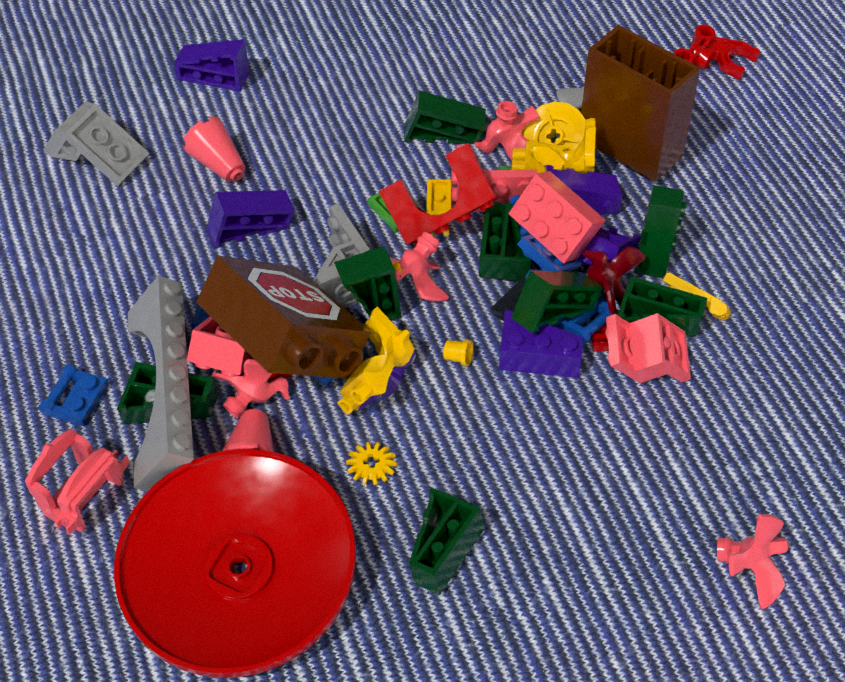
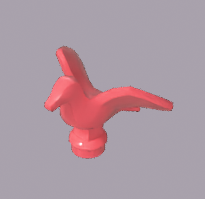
M502 101L496 109L497 119L492 121L487 128L485 140L475 142L474 145L482 152L488 154L493 152L498 143H501L506 154L512 160L513 148H526V141H529L522 135V130L527 124L539 119V115L533 106H530L523 113L517 114L516 104L510 101Z
M254 359L246 360L244 372L237 376H227L219 372H212V377L229 382L237 390L236 396L227 397V401L223 406L238 420L247 411L246 406L250 402L264 403L276 392H280L285 400L290 398L287 379L277 376L268 381L273 373H268Z
M759 514L757 516L755 536H748L739 542L733 541L728 536L726 538H718L717 560L718 562L729 563L731 576H735L745 568L751 569L754 573L758 602L761 609L770 606L779 597L785 586L780 571L769 557L773 554L786 553L789 548L788 540L777 536L784 522L778 517L768 514Z

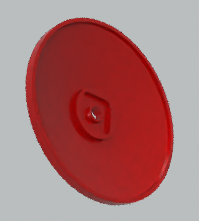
M234 449L208 454L194 459L190 463H186L164 476L134 507L120 534L116 548L114 583L117 599L126 621L137 638L157 657L174 667L197 675L216 678H233L265 672L283 665L306 651L333 624L348 598L356 568L355 537L351 520L339 495L320 474L302 462L283 454L257 449ZM241 562L247 564V568L243 573H232V568L235 564Z

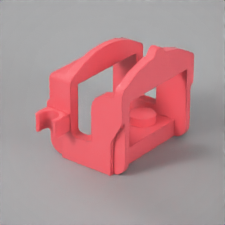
M69 429L56 437L50 444L44 445L42 453L33 464L25 483L29 492L35 498L38 507L43 511L44 516L54 520L57 529H60L62 525L65 526L68 535H70L75 529L83 532L86 528L80 511L106 480L118 486L123 484V471L130 462L128 456H125L123 460L117 461L119 458L117 450L111 452L101 447L94 452L92 445L87 439L77 434L76 431ZM71 445L79 466L52 497L49 490L38 482Z

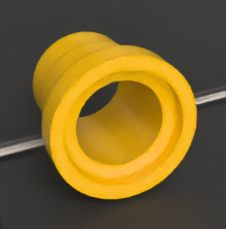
M468 339L464 341L447 340L443 350L444 359L459 362L462 366H469L473 357V341Z

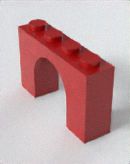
M466 143L445 155L458 179L460 187L456 204L446 213L430 215L424 212L417 205L405 180L402 179L379 191L406 245L414 244L416 247L418 244L417 238L423 232L429 234L435 232L439 235L450 229L448 224L456 220L462 223L472 217L471 212L478 208L482 212L495 205L493 200L498 197L470 144Z

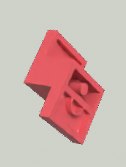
M658 313L632 323L627 322L616 314L606 317L607 328L605 332L609 345L608 361L611 367L638 383L666 374L680 382L691 380L686 333L684 330Z

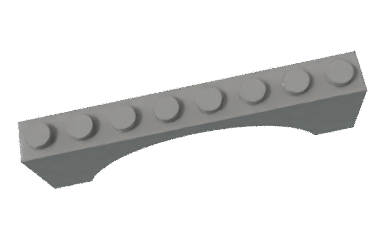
M159 275L128 311V332L150 340L156 361V388L150 422L143 444L133 464L134 488L149 491L164 476L176 468L190 463L194 459L182 283Z

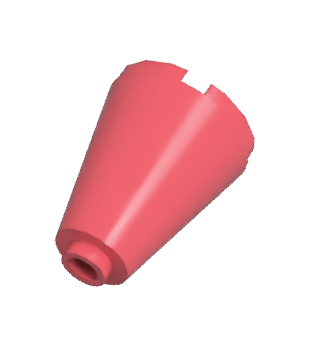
M215 116L208 117L210 119L208 122L204 123L202 120L197 122L185 135L183 140L186 144L185 146L182 145L183 149L187 154L227 182L240 180L244 176L245 165L224 123Z
M257 409L245 411L222 451L257 449L274 452L268 416L263 411Z

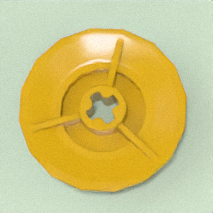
M551 102L537 108L536 112L539 115V119L527 124L522 130V135L529 141L536 140L548 144L566 145V151L575 150L584 138L586 119L577 108L568 103ZM557 133L560 136V138H556L554 143L551 140V138H554Z

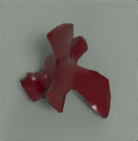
M627 246L613 260L607 262L608 255L604 252L586 250L584 257L592 261L588 267L587 276L604 286L602 292L606 293L610 316L617 315L616 301L621 306L626 292L622 286L621 278L623 274L642 263L646 256L637 248Z

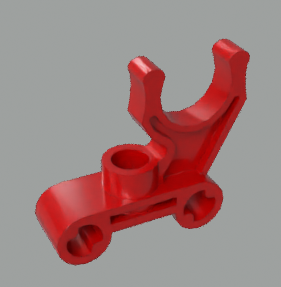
M702 24L697 26L690 45L691 48L689 50L679 48L673 53L703 70L709 66L712 60H716L722 72L740 80L745 68L732 62L730 56L742 55L750 61L756 62L760 50L744 41L715 37L714 28Z

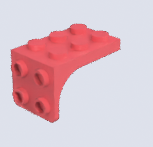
M451 170V185H456V187H452V202H457L460 187L455 173ZM484 170L498 197L493 202L509 203L510 198L515 195H522L530 181L537 174V170ZM478 208L473 212H481V210Z

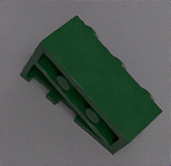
M419 90L405 121L404 142H411V139L426 140V143H433V140H448V144H474L479 142L485 130L486 109Z
M653 185L638 250L643 252L646 257L642 263L635 267L634 273L662 279L665 277L670 253L675 250L677 242L675 234H679L682 219H679V217H684L687 202L683 201V190Z
M494 202V206L485 210L479 258V277L519 281L521 278L526 279V275L531 269V260L524 255L523 250L517 245L521 240L518 222L509 215L513 208L512 204Z
M385 246L370 249L334 262L343 286L353 294L357 302H360L369 316L378 307L390 321L402 317L395 268Z
M530 270L511 318L531 333L539 331L540 326L545 324L553 326L558 323V319L564 317L571 319L594 310L604 286L583 272Z
M631 276L618 316L632 323L658 313L684 330L686 336H697L708 298Z
M140 362L135 363L117 407L123 424L150 422L156 388V366ZM188 373L191 419L210 418L219 396L215 380L211 377Z
M431 487L427 510H424L420 533L418 532L409 566L414 584L440 595L484 531L485 526L480 507Z

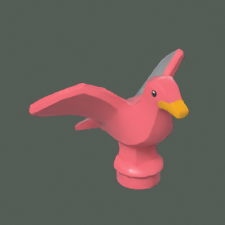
M423 232L417 238V246L414 249L406 250L400 260L390 257L395 268L396 280L400 281L407 274H411L415 290L421 299L437 302L446 301L449 299V296L432 281L428 274V270L440 268L437 263L428 259L432 253L437 252L440 243L429 233Z

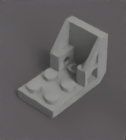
M84 102L54 131L44 148V151L50 157L77 161L83 155L117 186L150 154L101 108L90 102Z
M338 203L329 207L330 218H328V225L331 229L329 241L333 249L318 272L316 280L319 287L343 308H347L359 303V301L357 302L353 294L343 286L334 262L370 249Z

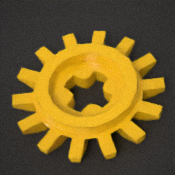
M366 442V450L357 445L356 449L359 453L349 452V456L353 457V459L346 460V465L353 466L347 471L349 474L356 472L353 477L355 481L361 477L363 478L362 484L364 485L367 484L368 480H373V485H378L377 479L381 478L386 482L385 474L388 473L393 476L395 473L390 466L397 467V462L389 460L396 457L395 453H386L390 450L388 446L379 450L380 442L375 444L374 449H371L369 442ZM369 457H373L374 461L379 460V462L375 463L374 468H370L369 464H364L368 462Z

